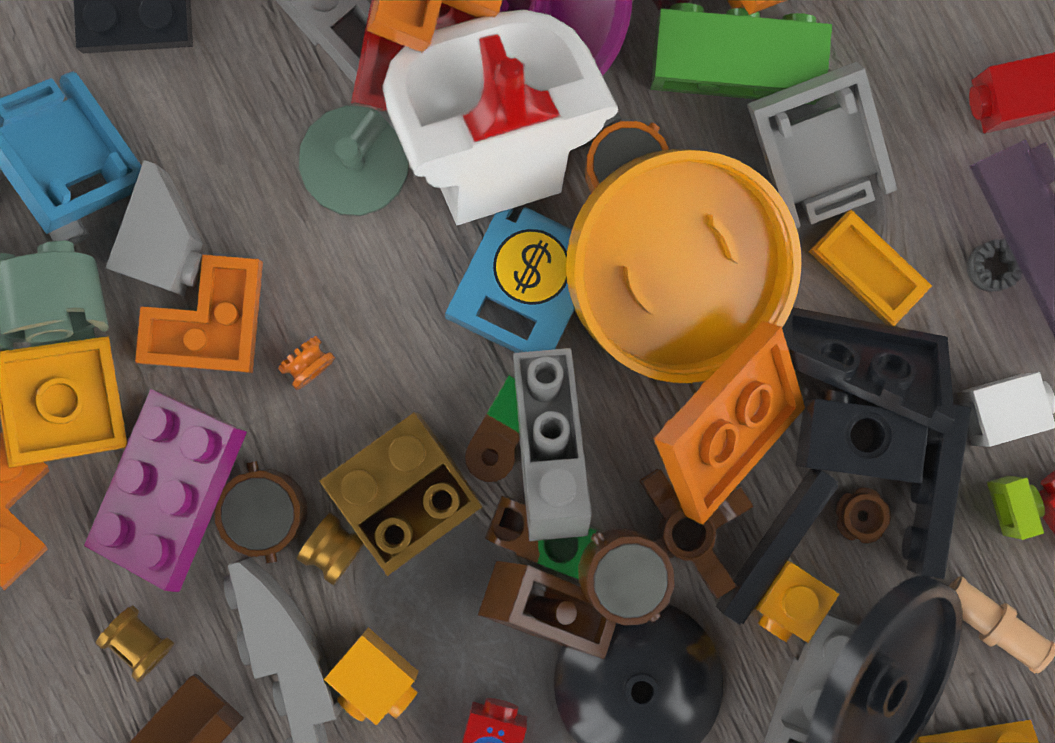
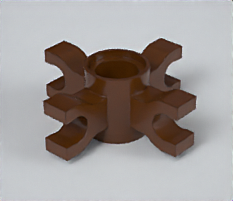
M658 468L638 480L662 516L659 524V535L652 539V541L668 555L669 560L675 556L681 560L691 561L716 599L737 587L712 548L716 540V529L753 507L740 486H736L703 525L700 524L701 535L696 544L688 548H681L675 545L672 539V530L674 525L686 516L670 482L662 470Z

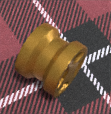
M329 513L309 537L296 559L305 566L315 565L321 569L324 579L334 586L362 549L364 543L357 533L349 534L342 529L339 519Z

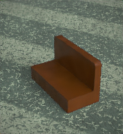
M194 674L187 679L129 743H222L244 717L199 675Z

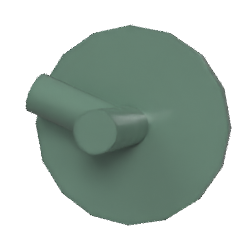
M346 105L326 112L309 127L300 145L299 170L305 188L321 206L340 215L364 216L383 209L399 195L408 177L409 161L395 128L393 129L378 111L364 106Z

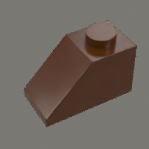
M496 561L478 615L520 632L601 659L606 657L616 626V622L607 620L585 598L580 586L528 565Z

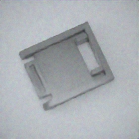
M851 63L747 104L772 186L787 205L795 222L796 229L800 228L799 218L794 205L801 202L806 218L811 224L874 201L875 197L872 186L867 178L869 175L875 174L877 184L883 194L886 195L897 190L866 70L859 63ZM835 93L838 104L795 121H789L785 111Z

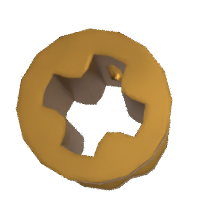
M132 605L121 612L96 640V644L101 649L109 647L133 669L131 677L140 682L163 660L175 643L169 638L161 639L138 618L139 610Z

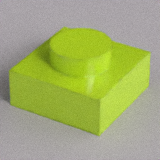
M1005 476L987 482L1003 536L1024 540L1044 534L1040 518L1045 514L1044 504L1039 491L1034 485H1029L1027 477Z

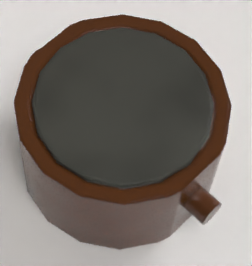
M257 461L246 463L248 473L234 477L223 488L215 507V524L221 538L234 551L249 557L265 555L266 564L277 562L276 553L288 547L302 533L307 520V500L302 488L289 475L275 469L259 471Z
M630 529L608 530L603 534L600 530L596 531L591 535L593 541L584 549L578 565L579 584L585 598L607 620L622 625L643 624L649 620L651 622L657 620L661 616L659 612L668 605L674 589V569L668 555L648 537Z

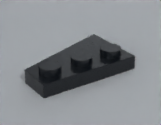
M792 308L782 330L794 369L940 433L948 434L955 421L947 336Z

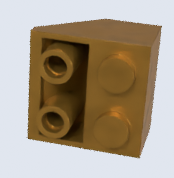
M416 412L409 415L319 481L387 576L483 507L449 453L420 413Z

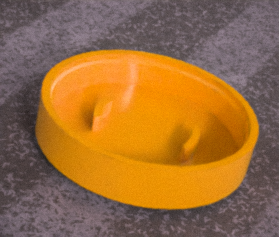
M670 149L649 153L633 159L608 175L594 189L582 206L570 234L566 259L567 283L574 309L589 335L599 346L629 369L646 377L672 383L703 382L709 379L735 351L736 347L762 321L783 327L797 297L802 266L801 247L795 222L787 205L776 189L757 171L734 158L718 153L692 149Z

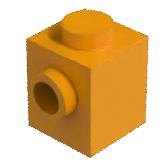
M787 560L755 607V609L763 614L757 624L786 643L792 634L809 643L840 594Z
M368 627L324 680L341 694L337 701L348 714L361 722L367 717L377 726L387 713L395 719L398 718L412 702L418 692L411 685L415 682L419 671Z

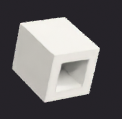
M1040 372L1019 374L956 392L959 404L971 407L968 434L972 446L990 447L1055 428L1053 418L1055 413V395L1050 385L1046 381H1042Z

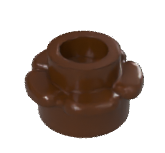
M858 488L853 494L845 493L836 504L835 513L839 516L836 525L839 532L848 540L859 539L864 544L873 543L883 536V533L890 524L891 510L888 503L880 498V494L871 488ZM861 510L867 512V518L864 521H860L857 517L858 512Z

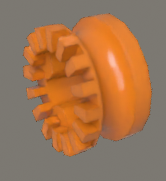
M317 336L301 345L302 352L298 348L295 349L296 357L290 354L279 365L278 369L282 374L290 373L293 376L292 386L296 390L303 388L313 381L335 360V356L331 352L323 353L321 351L320 345L322 341Z

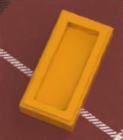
M852 210L846 211L808 251L883 323L889 326H895L932 287L923 276Z

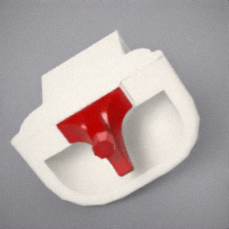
M529 10L499 12L496 17H480L435 30L431 44L423 53L407 46L400 50L390 62L383 85L388 114L414 175L425 176L430 185L440 187L456 226L561 193L569 152L593 139L603 128L605 121L615 116L618 112V107L588 47L571 27L551 15Z

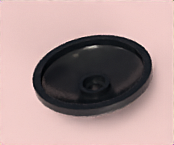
M668 604L665 609L659 612L661 616L653 622L649 620L646 623L635 625L616 623L605 659L562 646L555 665L554 692L560 717L573 739L577 743H701L715 723L723 697V672L720 658L704 629L687 613ZM647 681L652 685V692L649 697L638 700L631 695V688L636 682Z

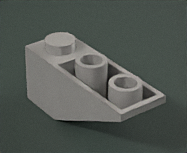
M571 348L513 353L529 541L588 536L591 509Z

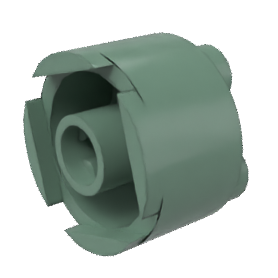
M70 241L43 243L37 247L38 253L18 257L13 254L0 253V351L13 350V342H29L31 347L92 339L95 338L94 327H97L104 333L109 329L95 258L87 254L75 252L74 245Z

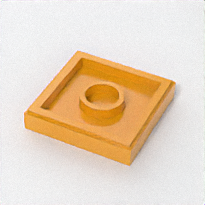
M109 336L0 351V420L9 468L126 448L127 439Z

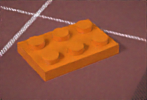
M762 321L654 437L684 515L702 525L805 409L781 326Z

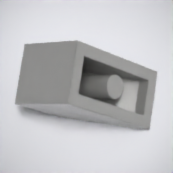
M144 160L106 269L184 296L188 285L193 287L200 277L202 263L200 250L203 243L170 174L155 163Z

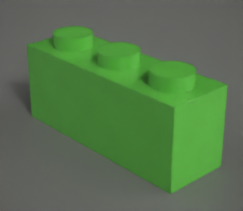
M673 4L670 9L660 10L656 22L650 90L756 100L828 73L832 24L816 23L815 16L803 13H791L784 15L782 19L760 18V12L749 15L745 8H734L728 10L726 14L705 13L704 8L697 4ZM818 98L805 104L815 105L821 98Z

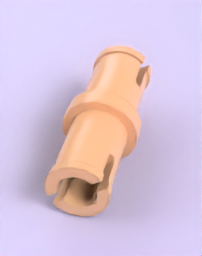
M962 576L957 577L949 585L959 595L963 621L980 632L979 639L990 647L998 645L1026 665L1034 674L1042 672L1050 664L1055 656V643L1053 641L1050 642L1016 617V609L1007 603L997 604L968 583Z

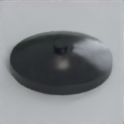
M918 575L899 583L874 605L847 641L826 680L812 717L807 743H916L941 698L959 647L963 620L962 605L959 595L954 589L929 576Z

